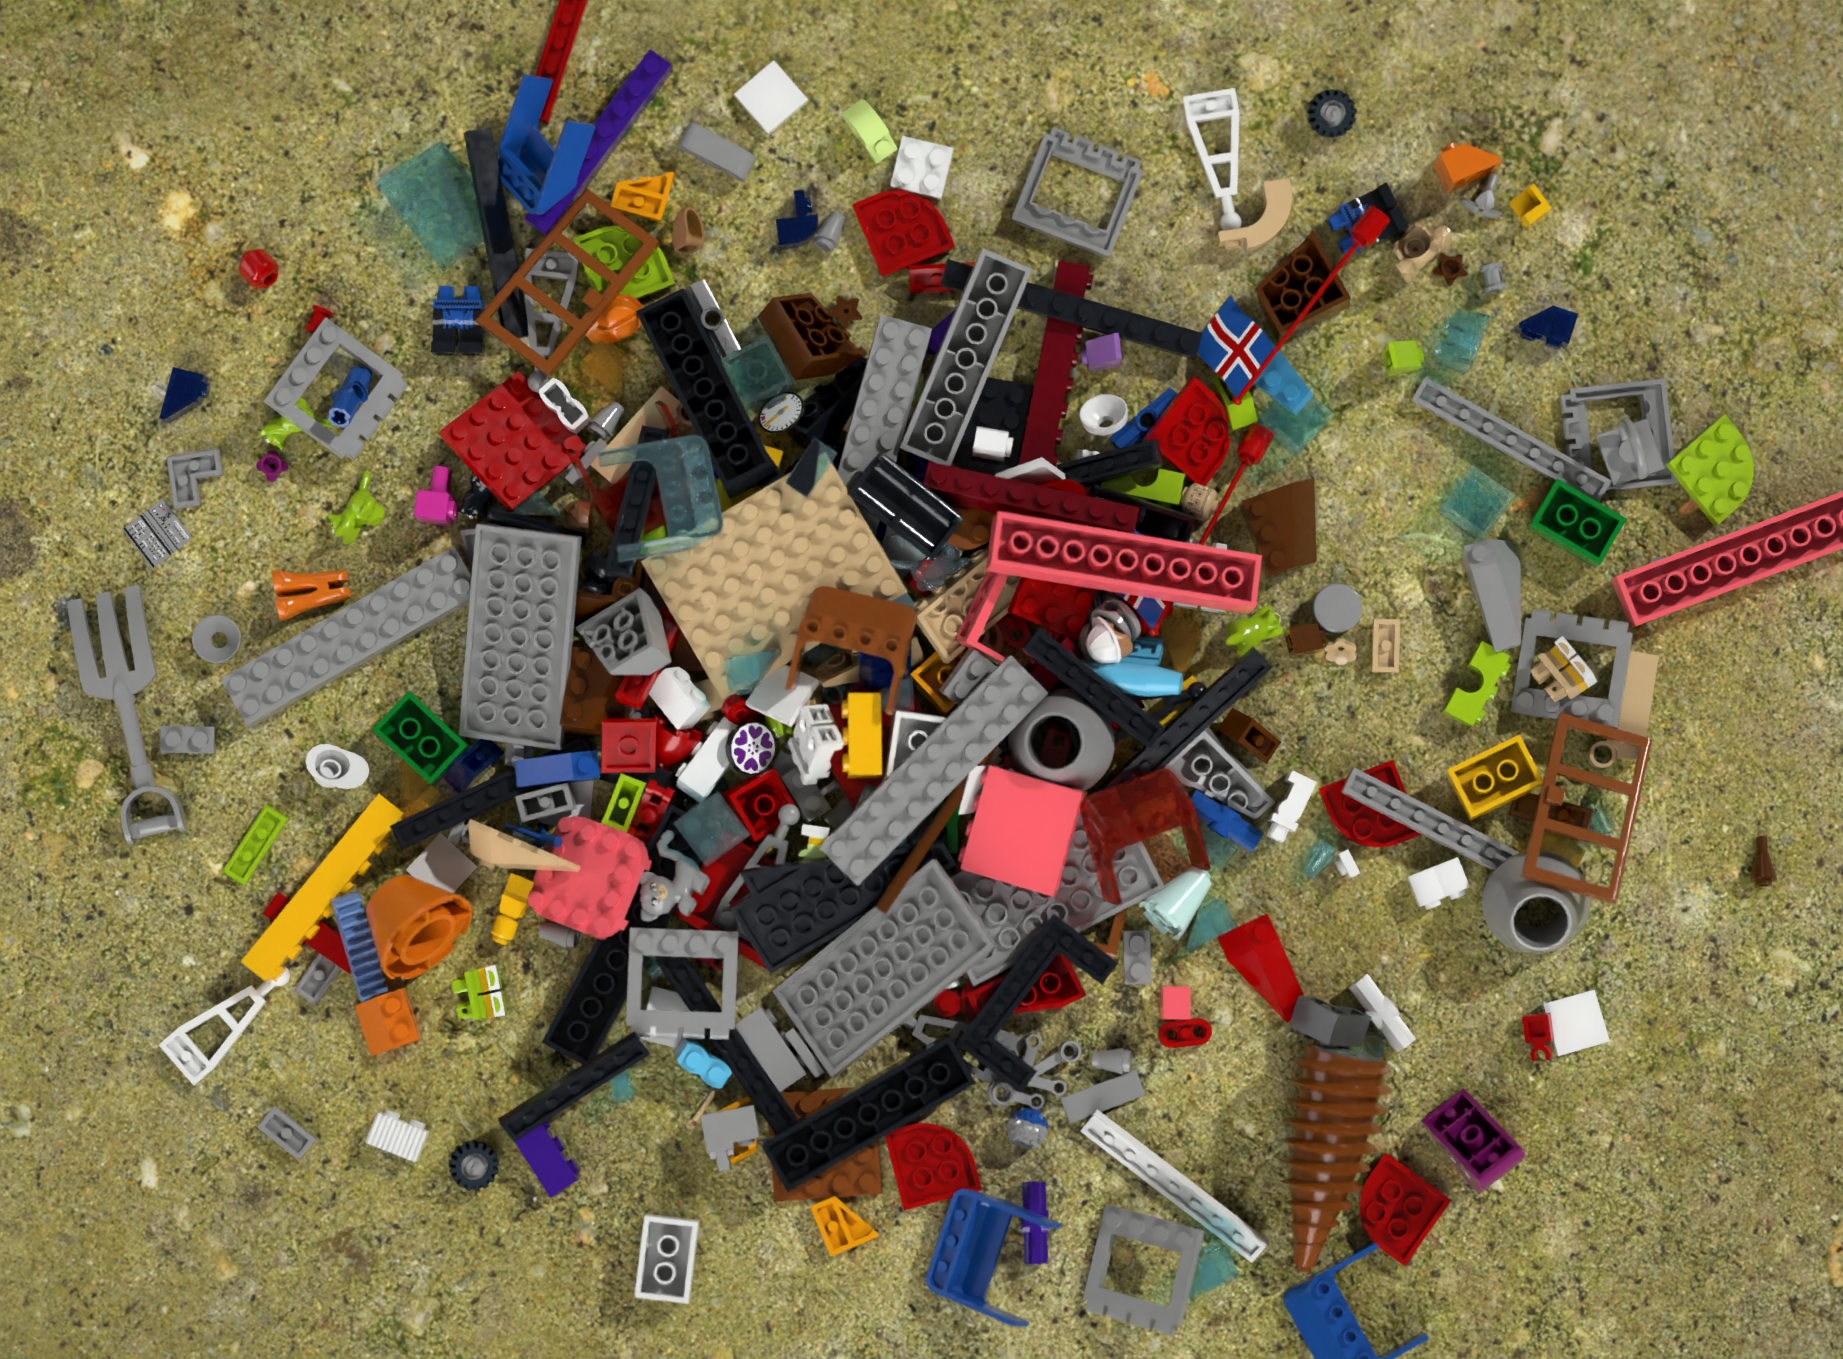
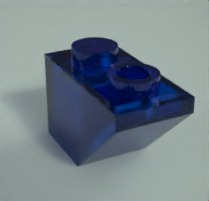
M1551 306L1521 321L1515 327L1514 332L1520 333V337L1525 340L1535 341V339L1544 341L1547 347L1559 350L1561 347L1565 348L1569 344L1578 313Z

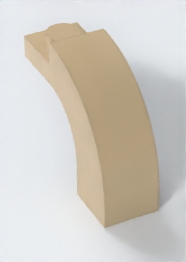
M1290 178L1263 182L1261 187L1264 201L1263 216L1251 226L1218 231L1216 236L1218 247L1225 246V249H1235L1241 247L1240 243H1244L1245 252L1248 253L1269 244L1282 230L1291 210L1292 188Z

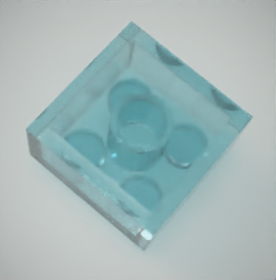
M913 676L903 677L896 710H914ZM893 677L878 678L879 693H881V712H886Z
M626 1070L607 1082L608 1085L611 1084L613 1091H611L613 1100H617L618 1103L636 1096Z

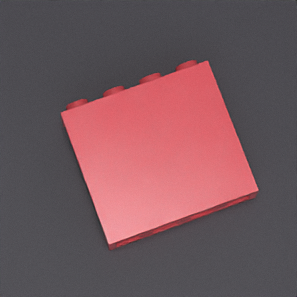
M995 764L989 765L988 769L983 770L980 784L984 785L981 795L977 794L974 801L973 810H976L974 821L970 820L966 829V836H969L967 846H963L959 854L958 861L962 862L960 869L1048 896H1056L1086 791L1076 788L1071 789L1003 769Z

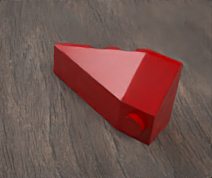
M1268 914L1261 915L1217 936L1227 961L1286 1023L1291 1021L1298 996H1304Z
M1058 953L1013 1014L1062 1008L1087 996L1074 963L1061 953ZM1007 975L966 994L976 1016Z

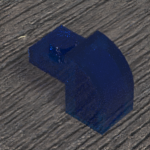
M804 190L794 191L797 217L776 219L780 250L795 249L807 245L814 238L818 230V214L807 215V213L812 212L811 197H805Z

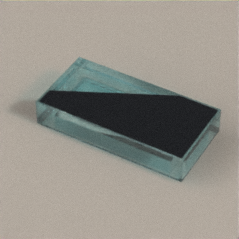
M814 438L785 484L808 498L838 453L817 438Z

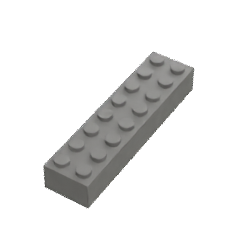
M980 248L908 421L899 448L932 462L951 466L1030 277L1031 268Z

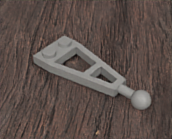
M526 248L525 260L535 249ZM546 251L526 275L525 279L531 284L532 277L567 281L560 305L568 310L577 281L579 260L569 253ZM525 293L530 348L545 359L546 357L549 358L555 350L563 321L554 314L534 312V301ZM535 322L554 324L547 347L537 346ZM534 366V372L529 375L527 383L532 391L539 392V389L549 382L546 374Z
M786 804L780 808L778 813L780 823L775 834H768L744 869L761 867L757 863L770 845L779 849L775 864L785 863L789 842L784 840L790 825L797 823L800 818L799 809L795 805ZM739 875L722 898L711 924L726 931H738V937L749 941L729 908V905L734 903L731 901L744 883L742 876Z
M919 1015L918 1019L910 1017L901 1024L913 1029L912 1035L927 1045L935 1040L922 1033L925 1023L951 1028L949 1036L954 1044L959 1031H966L970 1026L969 1023ZM1000 1030L996 1039L1006 1047L1015 1048L1020 1055L1024 1045V1038ZM963 1059L970 1073L988 1083L999 1079V1076L986 1066L984 1071H981Z

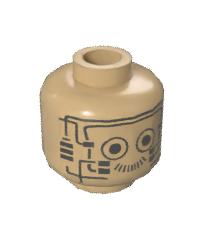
M1194 483L1190 487L1184 488L1179 506L1182 507L1183 513L1194 515L1197 520L1205 522L1211 515H1214L1221 501L1217 500L1216 490Z

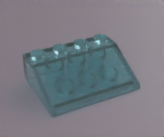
M442 141L397 166L376 182L379 190L443 272L484 242L473 180Z

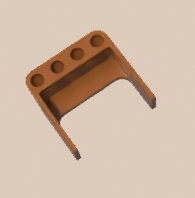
M830 586L817 587L811 594L800 623L786 690L792 691L796 689L806 643L810 641L821 642L888 659L893 664L894 677L885 714H894L916 623L915 611L908 605Z

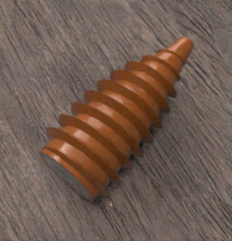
M1307 1044L1305 1057L1292 1059L1303 1068L1301 1077L1288 1079L1299 1087V1093L1297 1097L1285 1099L1296 1107V1114L1294 1117L1283 1119L1293 1126V1136L1281 1139L1292 1147V1157L1281 1159L1280 1161L1291 1167L1292 1177L1281 1182L1291 1187L1292 1199L1284 1203L1292 1206L1293 1222L1289 1224L1293 1225V1264H1295V1270L1310 1273L1311 1268L1315 1267L1323 1245L1328 1242L1327 1237L1331 1229L1340 1225V1222L1336 1219L1339 1212L1352 1209V1204L1346 1199L1348 1193L1358 1192L1363 1189L1362 1185L1354 1180L1356 1174L1369 1172L1371 1168L1361 1159L1363 1154L1377 1152V1148L1367 1141L1369 1135L1383 1132V1129L1373 1122L1375 1115L1388 1112V1109L1378 1102L1379 1096L1393 1093V1090L1383 1083L1384 1075L1392 1072L1386 1066V1060L1339 1047L1328 1049L1318 1044Z

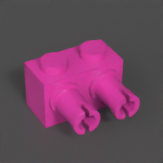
M433 466L430 489H427V491L417 490L414 517L420 523L452 527L453 520H457L459 505L456 504L455 499L449 494L452 472L449 471V468Z

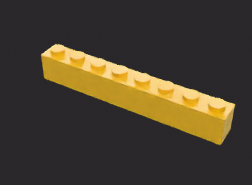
M378 794L241 962L265 982L270 983L272 980L276 982L286 969L283 966L289 959L293 961L303 949L301 944L306 938L310 940L320 929L318 923L324 917L328 919L334 911L330 899L351 892L354 888L352 882L358 875L362 877L372 864L369 861L375 854L379 856L389 844L387 839L392 835L390 825L405 819L406 815L382 795Z

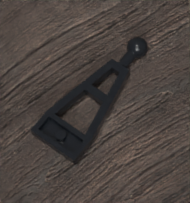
M1194 682L1189 685L1186 691H1182L1178 695L1149 697L1124 695L1136 705V701L1163 698L1165 708L1150 715L1157 721L1174 712V705L1186 701L1193 702L1207 687L1201 682ZM1065 717L1074 750L1078 757L1082 745L1081 735L1077 726ZM1121 730L1114 734L1115 743L1129 735Z

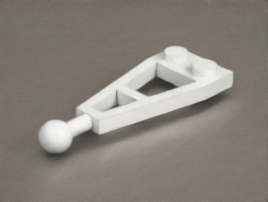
M1235 88L1183 96L1182 100L1187 127L1215 199L1221 198L1224 215L1221 217L1220 225L1224 231L1240 228L1241 218L1234 212L1232 196L1237 195L1239 108ZM1231 117L1230 153L1208 156L1196 123ZM1230 162L1229 187L1221 189L1212 165Z
M283 966L286 970L276 982L273 980L270 983L264 981L256 989L252 985L183 1024L159 1044L161 1049L193 1085H197L221 1062L267 1002L263 997L275 986H283L289 981L290 972L287 967ZM250 996L255 1003L238 1023L227 1009ZM219 1014L233 1031L209 1060L186 1033Z

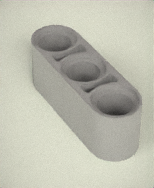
M693 122L688 124L677 144L684 152L742 182L745 181L757 159L745 149Z

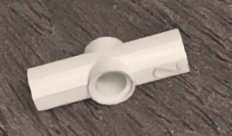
M1365 974L1348 987L1364 1008V1013L1371 1016L1370 1022L1382 1032L1397 1053L1416 1039L1399 1017L1400 1013L1387 996H1383L1368 974Z

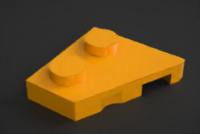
M667 172L666 175L651 178L646 176L636 181L626 180L617 182L610 206L624 214L662 223L675 173Z
M835 1196L810 1206L830 1257L878 1237L874 1229Z

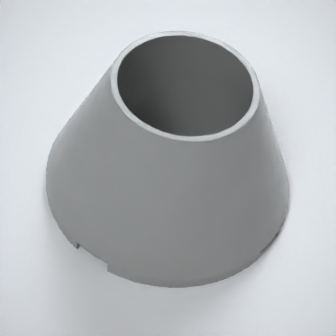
M1071 689L1049 690L1048 694L1008 734L1009 756L1017 773L1083 791L1095 785L1105 774L1111 764L1115 750V735L1111 721ZM1054 716H1063L1071 720L1077 726L1082 740L1081 750L1076 760L1062 769H1056L1045 764L1040 759L1035 748V737L1039 727L1046 720Z
M1525 851L1507 858L1502 865L1490 874L1482 895L1483 915L1490 931L1507 947L1529 954L1548 953L1566 946L1582 931L1590 913L1591 898L1522 878L1521 873L1527 852ZM1539 851L1536 867L1586 881L1582 873L1565 857L1553 852ZM1533 897H1550L1562 905L1561 912L1557 918L1544 926H1527L1514 917L1519 906Z

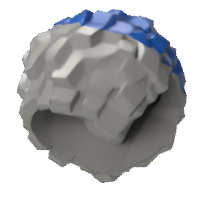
M1024 1108L1019 1110L1017 1114L1011 1115V1118L1007 1121L1006 1127L1008 1128L1009 1142L1014 1145L1019 1144L1024 1149H1037L1048 1136V1123L1041 1114V1110Z

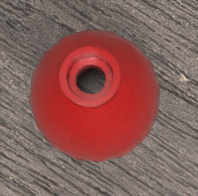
M655 714L652 717L656 718L655 766L660 769L670 770L672 765L684 760L692 753L696 745L701 741L703 730L695 725L692 728L677 730L666 715Z

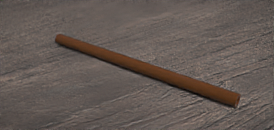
M998 745L977 766H985ZM969 774L951 791L876 904L875 908L880 912L887 914L962 801Z

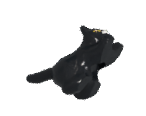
M472 471L470 477L472 489L465 493L459 507V512L461 514L467 513L470 519L486 518V502L494 494Z

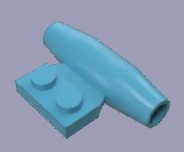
M1138 637L1132 642L1133 651L1131 654L1120 660L1118 664H1100L1097 661L1083 662L1122 694L1149 697L1178 695L1182 691L1183 673L1158 667L1160 666L1165 647L1164 639Z

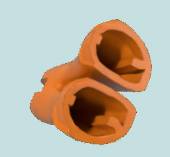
M272 570L273 586L277 596L317 589L314 592L302 595L276 597L280 621L290 619L313 608L343 602L352 598L350 588L329 590V586L349 581L347 571L291 573Z

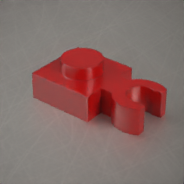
M1551 1013L1522 1016L1525 1043H1533L1534 1046L1530 1052L1532 1061L1538 1060V1050H1542L1546 1055V1060H1550L1553 1056V1051L1547 1042L1554 1040Z

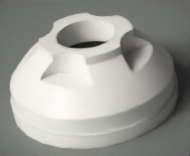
M1103 394L1086 401L1081 407L1079 415L1083 427L1088 432L1106 436L1116 433L1126 424L1128 409L1127 404L1122 398L1116 395ZM1104 421L1113 422L1110 427L1102 428L1099 426Z

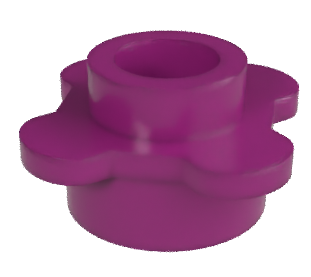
M270 450L262 460L257 462L256 468L266 475V479L269 482H275L280 473L288 470V463L278 457L277 451ZM271 464H274V465H275V467H274L273 469L270 468V465H271Z

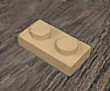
M1374 618L1372 619L1371 672L1399 673L1400 619Z

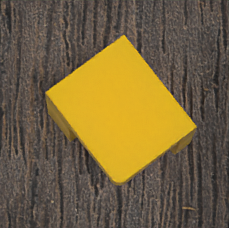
M1534 183L1509 202L1510 207L1526 229L1547 215L1552 209Z

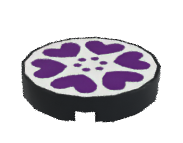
M756 721L742 722L728 735L725 745L726 757L737 772L747 775L760 774L773 762L776 752L775 738L772 731L762 723Z

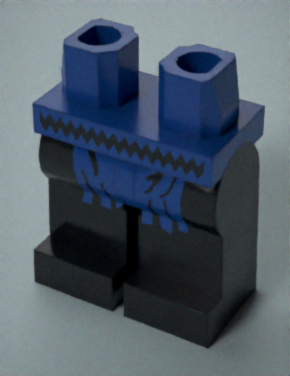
M1387 182L1371 192L1341 205L1326 220L1332 232L1344 227L1348 235L1337 242L1342 254H1346L1354 242L1351 240L1350 230L1369 205L1386 213L1385 215L1390 219L1389 224L1371 247L1400 236L1409 229L1399 206L1394 208L1397 202ZM1358 246L1355 251L1358 254L1371 247L1365 246L1361 248Z
M439 286L437 300H433L431 353L434 356H458V353L461 356H485L484 328L475 321L484 310V303L481 300L479 288L477 286H465L464 300H454L453 286Z

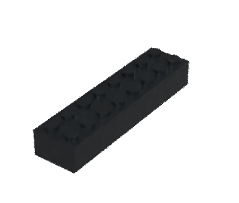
M684 288L636 311L729 499L777 476L774 465Z
M945 1034L759 1141L784 1188L789 1192L973 1086L976 1082L949 1035Z

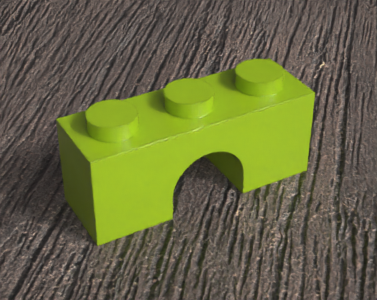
M1159 468L1156 481L1150 486L1143 487L1137 485L1131 475L1101 482L1100 486L1172 509V507L1177 508L1179 505L1185 474Z
M1484 641L1479 642L1466 667L1478 674L1480 679L1479 688L1474 693H1468L1459 688L1453 689L1441 713L1468 728L1472 727L1474 723L1479 725L1486 712L1482 709L1487 700L1492 701L1498 690L1495 684L1499 676L1504 678L1511 666L1507 662L1510 655L1502 651L1495 653L1493 646Z

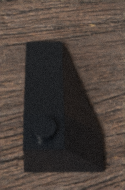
M861 357L836 373L835 380L825 386L821 384L813 388L815 393L803 400L804 410L800 419L785 432L804 450H808L814 439L820 442L819 449L831 446L838 439L853 413L867 358Z

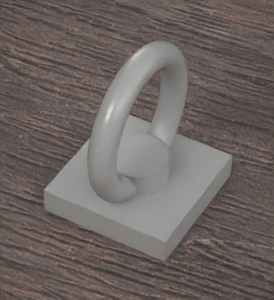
M1623 418L1619 422V428L1595 436L1612 487L1635 479H1645L1647 475L1664 470L1647 419L1632 423L1630 419Z

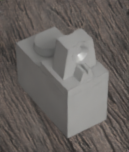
M754 1105L700 1116L707 1153H709L710 1159L717 1158L719 1172L730 1170L728 1156L734 1155V1142H739L741 1147L755 1144V1138L760 1137Z

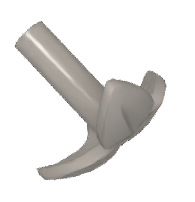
M1489 174L1483 192L1476 198L1475 203L1461 197L1460 201L1463 206L1473 214L1480 211L1484 218L1495 219L1503 217V213L1491 209L1495 204L1494 190L1499 179L1498 175Z

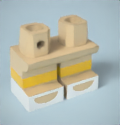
M1563 636L1554 642L1556 646L1546 654L1538 655L1540 662L1530 670L1538 684L1543 683L1550 677L1554 679V682L1545 688L1546 693L1554 703L1565 696H1568L1571 700L1597 682L1593 672Z

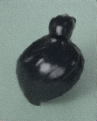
M593 549L589 556H586V559H582V569L586 577L581 585L582 589H588L591 593L604 594L608 586L613 585L619 578L605 575L604 573L609 550L603 556L596 549Z

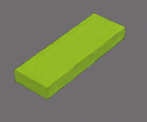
M265 804L222 872L243 886H246L287 824L289 818L268 804Z

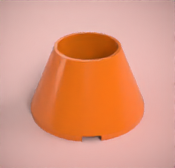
M399 875L384 883L370 898L366 907V916L380 964L385 974L393 980L395 977L407 980L425 973L441 962L455 948L452 943L459 934L465 935L470 925L472 907L469 902L462 896L410 875Z

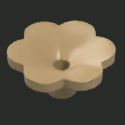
M1344 638L1336 639L1334 642L1326 644L1325 658L1328 661H1335L1337 665H1345L1348 661L1356 660L1357 647L1354 643L1347 642Z

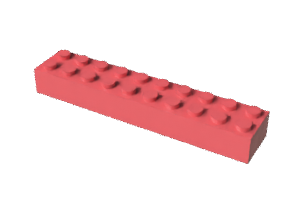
M1843 491L1612 578V585L1625 618L1629 622V628L1637 627L1843 549Z
M998 511L992 519L986 571L1249 614L1256 608L1262 555Z

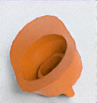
M630 295L617 296L586 333L587 338L596 344L608 345L632 335L642 324L636 311L643 308L641 303Z

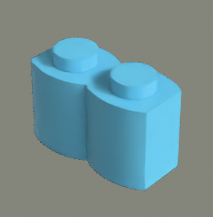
M683 1038L674 1051V1055L682 1068L688 1072L699 1074L702 1080L712 1087L722 1088L732 1074L729 1066L720 1055L706 1051L698 1041L692 1038Z

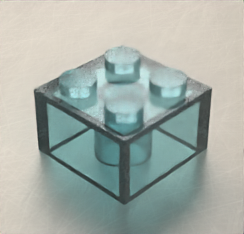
M768 335L721 359L722 365L746 410L793 387V381Z
M1313 396L1296 415L1275 401L1259 418L1257 424L1271 431L1274 439L1297 458L1331 421L1335 414Z
M1472 465L1444 500L1437 512L1479 542L1485 539L1515 496Z

